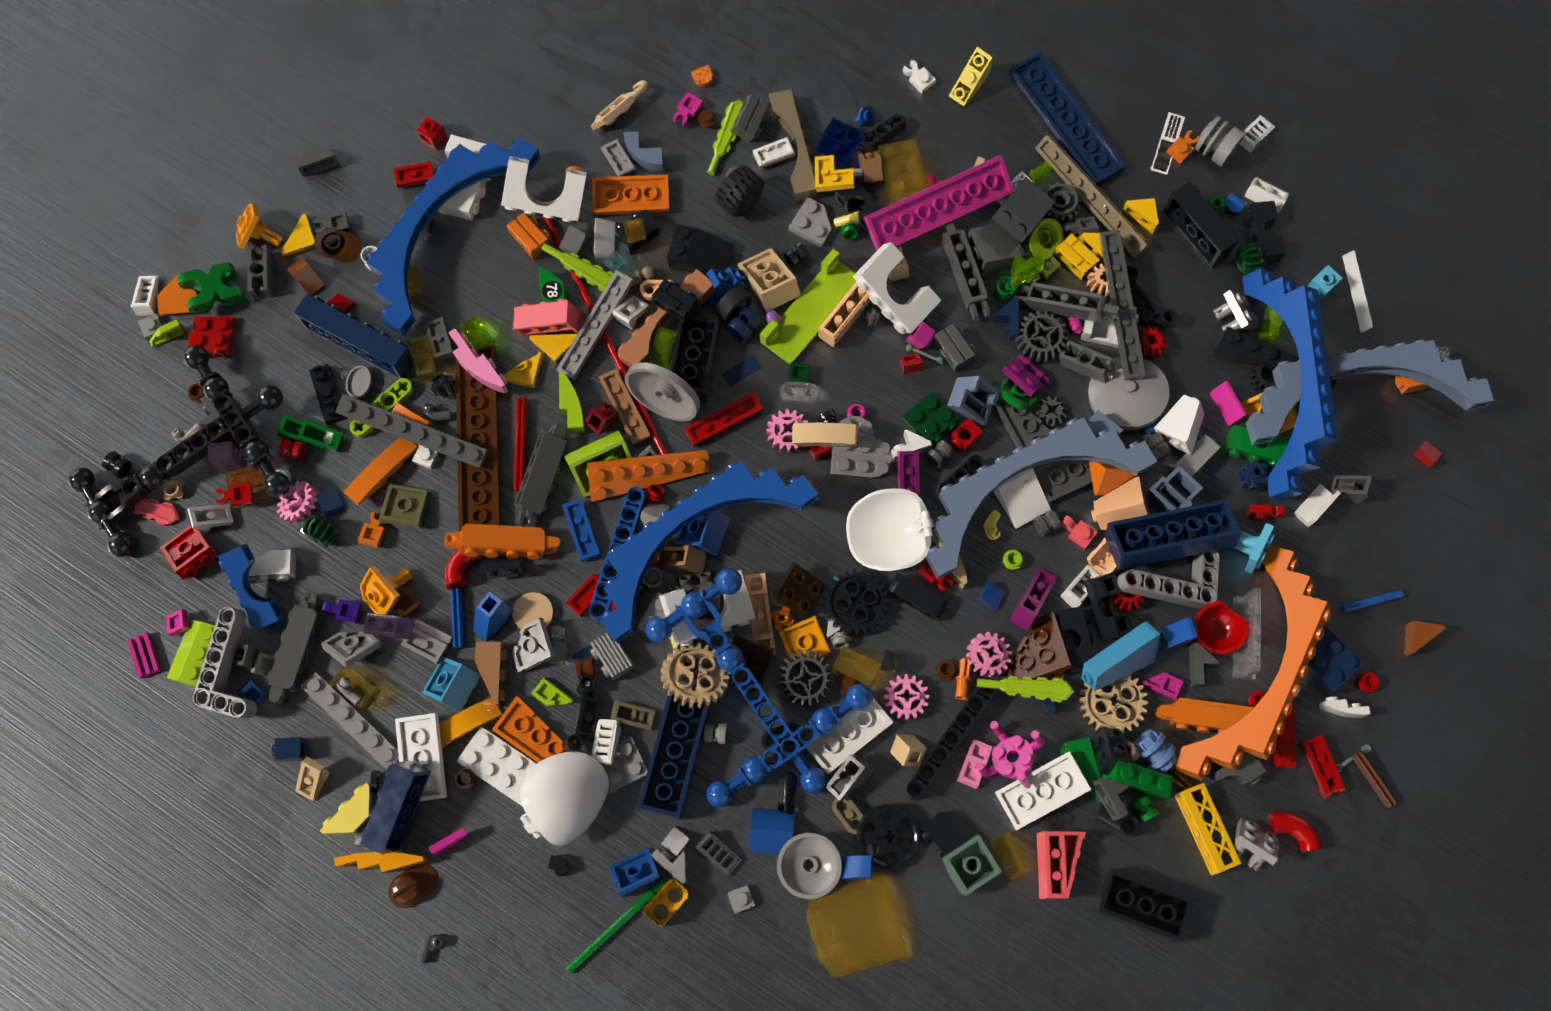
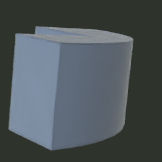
M639 131L623 132L626 149L633 162L649 172L664 173L662 147L640 148Z

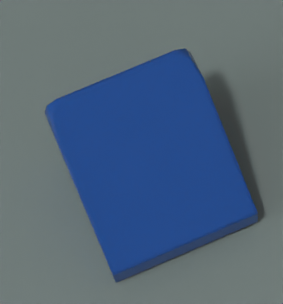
M336 489L319 493L315 496L318 499L317 503L321 511L326 516L344 507Z
M987 581L978 602L998 610L1005 591L992 582Z
M249 678L239 688L236 695L252 700L257 705L267 695V692L252 678Z

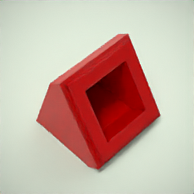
M916 353L899 358L903 375L922 371L923 360L919 354Z

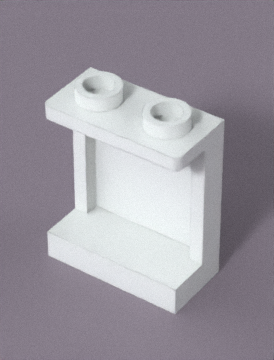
M1134 307L1135 318L1137 323L1139 314H1136L1137 307ZM1108 318L1104 323L1084 320L1080 340L1119 348L1114 318Z

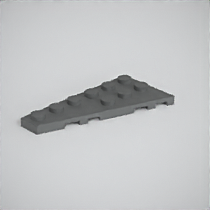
M1002 395L998 396L994 407L1017 448L1021 446L1026 448L1031 445L1030 442L1038 437L1043 439L1049 436L1048 433L1051 429L1049 430L1040 418L1035 417L1028 409L1021 410L1011 406L1004 400ZM1062 460L1033 467L1048 504L1092 484L1091 471L1087 462L1084 460Z

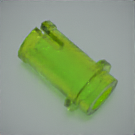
M1043 161L1034 170L1031 169L1027 176L1034 183H1039L1040 179L1052 170L1051 165L1047 161Z

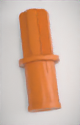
M962 658L959 663L958 676L955 678L957 681L955 698L958 700H968L969 685L972 682V678H970L972 665L968 663L971 659Z

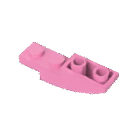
M456 329L450 331L449 334L458 349L453 351V354L461 366L487 387L502 393L508 392L505 386L508 382L501 373L499 375L496 373L495 369L497 367L492 359L489 358L487 360L484 354L479 356L474 348L470 349L467 346L469 341L463 332L459 334Z

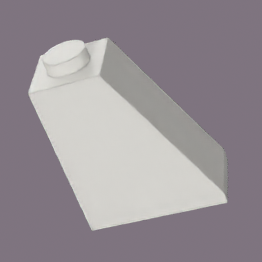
M1183 395L1154 427L1155 432H1159L1164 442L1168 445L1191 454L1204 417L1202 403L1195 397L1191 398Z

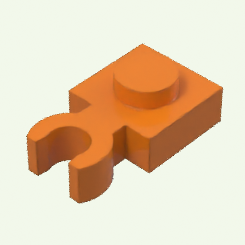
M1191 130L1185 134L1184 139L1179 137L1166 151L1167 154L1180 164L1194 150L1192 146H1195L1198 142L1199 136L1194 140L1190 139Z
M375 511L370 514L371 523H364L358 537V543L378 548L385 532L384 527L381 526L385 523L375 519Z

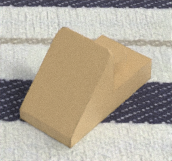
M306 757L301 764L295 791L313 801L326 782L330 771L326 770L325 766Z

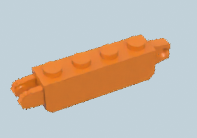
M465 524L461 532L446 533L444 545L445 548L460 550V555L467 557L481 555L488 558L503 556L509 559L524 557L536 560L542 558L543 554L557 553L561 542L555 536H545V531L541 527Z
M1179 698L1171 705H1160L1154 713L1159 719L1169 720L1170 725L1176 726L1178 730L1196 728L1197 732L1210 733L1211 730L1218 731L1219 734L1235 725L1251 712L1254 707Z

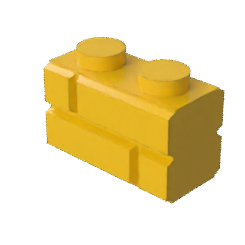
M1073 233L1059 244L1054 252V255L1080 280H1083L1094 266L1097 267L1100 261L1098 253L1093 249L1090 250L1085 246L1084 240L1079 236L1076 237Z

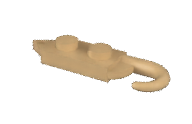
M642 80L633 86V89H635L633 92L622 94L600 112L591 125L592 130L594 131L603 125L614 123L617 119L616 117L628 111L634 100L647 90L648 82Z

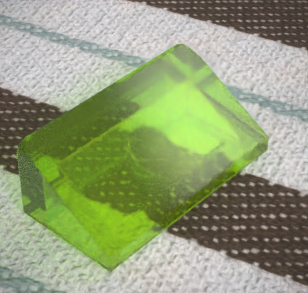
M1268 305L1265 309L1259 339L1272 343L1279 335L1282 318Z

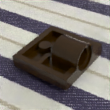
M791 563L772 598L800 618L806 620L826 584L798 564Z

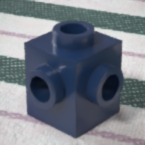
M1258 460L1246 462L1239 469L1238 473L1240 489L1261 490L1267 484V477L1270 475V471L1267 470V463H1260Z

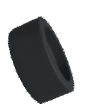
M742 286L734 287L722 297L716 306L715 312L724 322L729 323L732 318H737V313L743 306L749 307L752 296Z

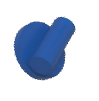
M869 106L862 107L855 120V124L861 126V124L865 126L872 124L874 120L873 109Z
M1233 193L1226 200V209L1235 214L1242 212L1247 205L1241 196L1234 195Z

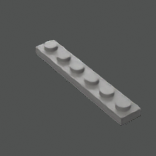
M617 270L615 271L557 367V372H564L573 381L576 379L614 316L612 314L613 310L620 306L634 282L632 278Z
M314 672L300 686L386 770L393 762H399L398 750L317 672Z

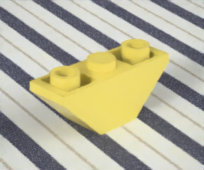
M977 47L949 97L965 106L981 88L990 73L993 56Z
M361 784L354 791L355 795L349 801H344L334 816H330L324 821V827L320 831L326 835L359 834L367 826L370 819V810L374 806L375 791H371L370 784Z

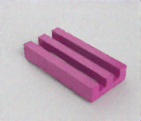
M145 632L141 636H135L134 639H127L139 678L142 679L161 671L149 633ZM143 640H145L147 650L153 665V669H150L148 659L142 644ZM135 643H137V646H138V649H139V652H140V656H141V659H142V662H143V665H144V668H145V671H146V672L143 671L142 664H141V661H140V658H139V655H138V652H137Z

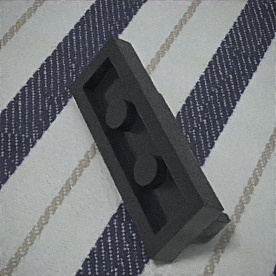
M325 364L312 367L313 369H310L309 373L324 422L330 424L344 419L345 416L335 413L340 398L330 366Z

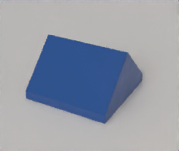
M753 809L749 852L779 855L785 843L793 837L795 813L788 815L784 811Z
M649 848L609 866L617 891L621 897H625L662 878Z

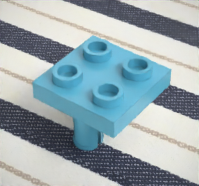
M1266 523L1261 535L1257 537L1241 530L1238 544L1232 548L1249 555L1250 558L1244 571L1252 574L1255 568L1259 570L1275 536L1272 533L1274 526Z

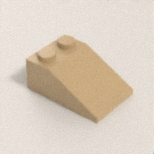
M772 248L737 264L738 268L745 273L750 289L766 312L801 296L796 277Z

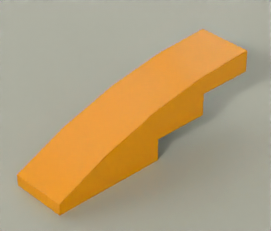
M369 852L334 858L335 867L343 868L357 864L358 869L364 871L380 866L382 873H390L427 863L428 859L405 853L391 852L380 854L378 852Z

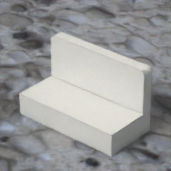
M1319 484L1293 515L1307 527H1310L1341 492L1337 490L1332 494Z

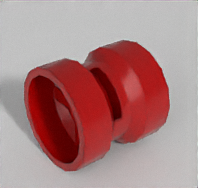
M284 438L279 446V457L284 459L292 458L293 461L301 462L305 455L306 445L304 442L297 441L295 443L291 439Z

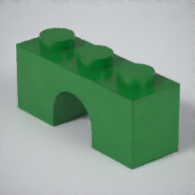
M1233 425L1228 431L1223 453L1229 454L1230 457L1236 459L1258 460L1260 463H1267L1270 469H1274L1282 457L1289 440L1276 437L1272 442L1267 443L1266 448H1259L1256 445H1251L1247 428Z
M1118 760L1108 775H1102V778L1129 785L1130 788L1138 789V793L1150 795L1154 798H1170L1174 778L1170 775Z

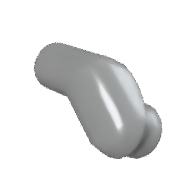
M342 677L337 682V689L355 706L359 705L363 697L350 686L351 680L349 678Z

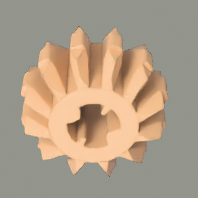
M1101 263L1098 268L1094 266L1091 272L1088 273L1087 286L1091 287V293L1096 291L1097 294L1103 293L1105 297H1108L1109 289L1105 267Z

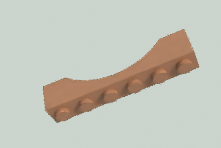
M697 269L693 273H689L681 285V289L684 291L690 290L696 294L699 305H702L715 292L710 279ZM658 307L654 314L646 318L645 324L633 332L632 338L619 347L617 352L619 359L629 368L636 363H648L650 361L653 341L660 328L672 315Z

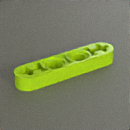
M406 378L398 379L370 405L391 412L397 402L402 404L412 395L414 391L413 385ZM402 385H403V386H406V387H407V390H406V391L401 390L400 387H401ZM394 391L400 396L399 398L393 393ZM388 397L394 398V403L391 406L384 405V401ZM356 420L350 423V431L357 438H364L375 429ZM358 425L363 428L361 432L356 428Z

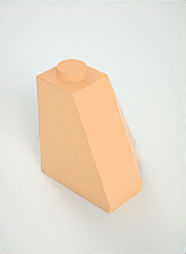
M1135 477L1094 501V510L1091 511L1094 523L1098 522L1100 530H1106L1109 522L1150 515L1140 477Z

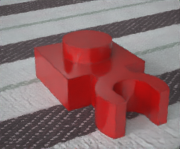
M250 482L229 485L230 491L222 488L215 490L217 494H224L223 499L216 500V503L219 505H225L229 501H231L232 506L254 504L253 489Z
M1251 505L1246 510V518H1253L1254 521H1263L1268 517L1282 518V515H1286L1284 506Z
M927 560L917 568V571L930 585L936 581L937 587L941 592L946 590L942 586V582L946 581L950 585L953 584V580L949 576H944L937 580Z

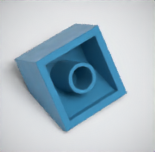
M442 657L422 693L460 712L467 704L468 697L477 686L481 675L461 663Z

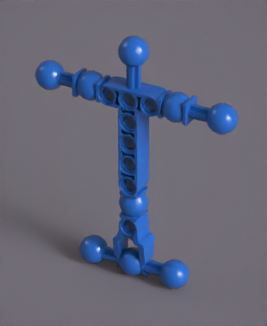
M732 568L721 570L717 574L715 584L706 590L700 588L699 593L691 592L686 594L682 598L681 606L675 605L676 610L667 617H653L647 622L645 627L646 635L651 641L663 643L670 638L672 628L684 620L695 637H702L713 650H716L715 655H717L719 667L722 670L728 671L729 675L732 674L733 681L775 741L774 744L765 749L763 755L758 754V756L747 758L743 762L742 767H738L740 773L727 782L715 781L711 783L707 788L706 798L714 807H725L731 802L733 792L746 783L751 787L752 783L763 781L768 772H771V769L779 767L790 758L802 774L800 778L802 788L810 794L820 793L827 784V777L821 769L812 767L801 751L812 744L817 736L820 738L822 737L821 735L832 733L838 723L842 724L839 719L853 709L856 711L867 709L872 703L873 694L866 685H853L847 691L844 701L834 708L827 705L828 708L817 710L812 718L808 720L809 723H803L791 731L750 669L744 666L745 662L743 661L742 651L737 646L732 645L731 642H727V636L720 625L722 617L711 602L721 594L733 595L741 589L742 577L737 570ZM708 607L716 621L713 624L706 625L704 630L699 631L691 619L702 617ZM715 635H721L724 638V643L721 646H715L712 643V638ZM739 670H745L748 673V677L744 681H739L736 679V673ZM750 688L759 689L760 694L757 698L752 699L748 696ZM764 705L772 708L768 716L760 714V708ZM775 723H781L784 726L781 733H774L772 731V726ZM806 728L813 730V735L809 739L801 736L802 731ZM788 740L794 741L796 745L791 751L784 749V744ZM774 752L778 755L776 762L770 763L766 760L769 753Z

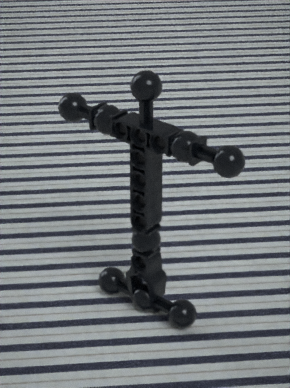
M200 345L189 346L183 354L184 363L188 368L199 372L202 379L198 383L203 386L204 395L213 402L220 416L160 456L156 462H152L153 465L143 467L139 472V476L135 474L133 475L134 478L126 479L117 485L109 484L98 493L93 487L96 479L90 469L78 467L69 473V486L74 491L82 492L87 500L84 506L88 507L87 514L89 519L99 525V530H105L109 537L107 542L108 551L116 557L128 556L134 549V540L128 533L120 532L115 522L132 514L135 510L134 506L144 499L148 493H151V490L159 489L164 484L165 479L169 481L170 477L179 475L233 437L237 442L241 443L239 446L244 449L243 454L247 462L253 468L260 469L265 476L263 484L265 491L272 497L284 496L290 489L289 478L284 473L275 471L270 463L274 460V457L270 455L268 445L259 438L257 431L249 420L263 409L274 410L282 404L283 395L278 387L273 385L261 387L257 393V399L242 409L239 403L232 398L233 394L229 392L228 382L216 371L212 372L208 365L210 359L208 351ZM229 401L228 406L224 408V404ZM239 417L238 422L234 424L235 418ZM222 428V432L217 435L218 430ZM249 432L248 438L244 440L245 434ZM205 440L204 445L200 447V443ZM188 451V455L183 458L184 453ZM171 462V466L167 470V465ZM137 485V489H136V491L133 493V489H134V487ZM119 494L118 498L121 505L114 510V506L107 500Z

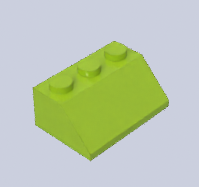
M619 431L564 456L584 498L590 495L588 462L632 458Z
M189 621V630L185 631L167 679L196 687L215 625L201 621Z

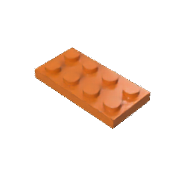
M668 174L592 178L593 216L635 214L644 209L649 213L670 212Z

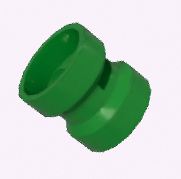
M1010 276L1000 278L995 289L997 299L1003 302L1010 301L1016 291V281Z
M1150 795L1130 804L1132 809L1138 812L1137 818L1140 824L1159 815L1157 808L1151 805L1152 799Z

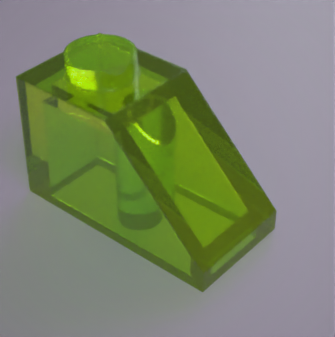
M658 327L652 344L649 363L669 370L677 331Z

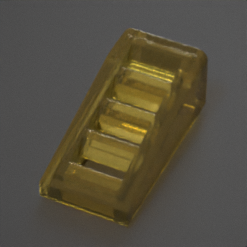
M642 218L623 222L627 243L646 239Z

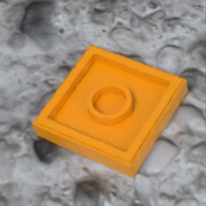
M816 616L778 631L790 661L793 660L790 653H794L796 657H799L798 650H802L803 656H805L806 650H810V657H812L814 652H818L817 660L822 656L826 657L832 654ZM805 660V663L807 665L812 663V661ZM799 662L792 667L793 670L799 668Z

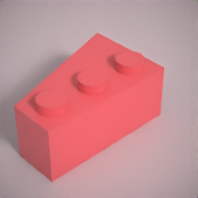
M559 299L557 302L544 301L536 305L523 304L521 307H514L513 329L521 336L547 335V333L578 334L584 324L585 315L566 299Z
M1044 831L1037 833L1039 899L1069 898L1076 872L1077 859L1080 857V848L1086 832Z

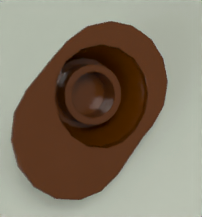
M327 228L320 231L314 240L316 251L327 258L350 262L358 258L362 252L361 242L355 235L335 228Z
M418 864L396 876L389 886L391 902L399 908H410L430 896L438 884L436 871L429 865Z

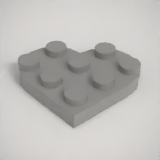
M849 416L841 420L839 423L858 425L857 445L833 447L830 474L873 478L887 473L892 461L890 446L888 443L874 438L872 424L858 416Z

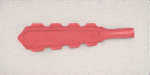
M96 486L94 489H95L96 492L98 493V492H100L103 488H102V487H99V486ZM119 494L110 499L117 503L119 507L121 502L118 498ZM145 497L134 506V514L138 515L141 513L144 518L148 520L155 519L156 523L163 526L171 525L180 520L177 508L167 502L161 504L157 499L150 498L147 500Z

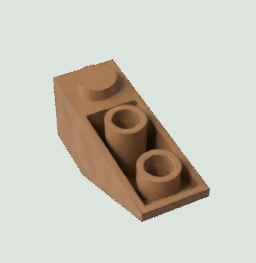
M476 642L475 664L494 703L498 707H502V701H505L506 696L505 689H502L503 681H506V668H503L504 660H507V648H504L501 642Z

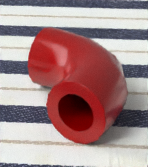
M456 550L450 556L445 567L446 589L463 588L466 585L465 572L472 563L482 560L483 556L467 557L460 555V550Z
M1291 812L1269 813V824L1273 834L1288 833L1294 836L1300 845L1301 852L1323 848L1316 829L1305 818Z

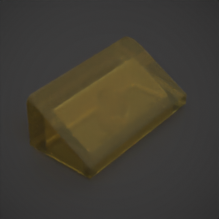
M1010 831L989 842L1010 880L1031 870Z

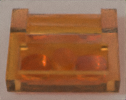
M251 466L225 472L228 491H230L229 485L250 482L252 488L263 487V491L253 493V501L273 499L264 489L265 476L260 469L257 470Z

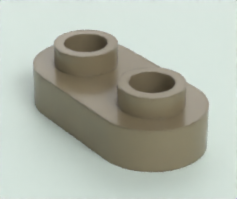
M848 796L844 801H839L835 798L832 803L834 814L850 834L856 835L857 828L852 827L851 822L853 820L860 822L863 817L862 813ZM845 803L847 806L846 810H840L839 804Z

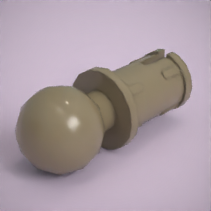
M645 266L641 273L635 270V273L628 275V277L634 280L632 286H635L639 283L641 284L644 279L653 280L656 277V270L652 266Z

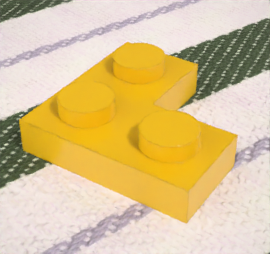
M834 155L815 157L816 192L855 188L853 168L835 170Z

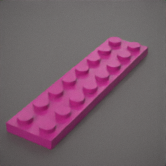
M1002 155L873 212L865 216L864 220L877 251L883 244L891 242L896 247L1014 192Z

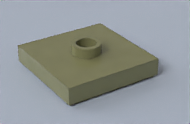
M389 484L379 521L420 529L430 494L429 490Z

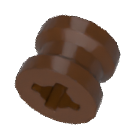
M588 657L586 660L575 659L578 680L583 675L595 677L592 657Z

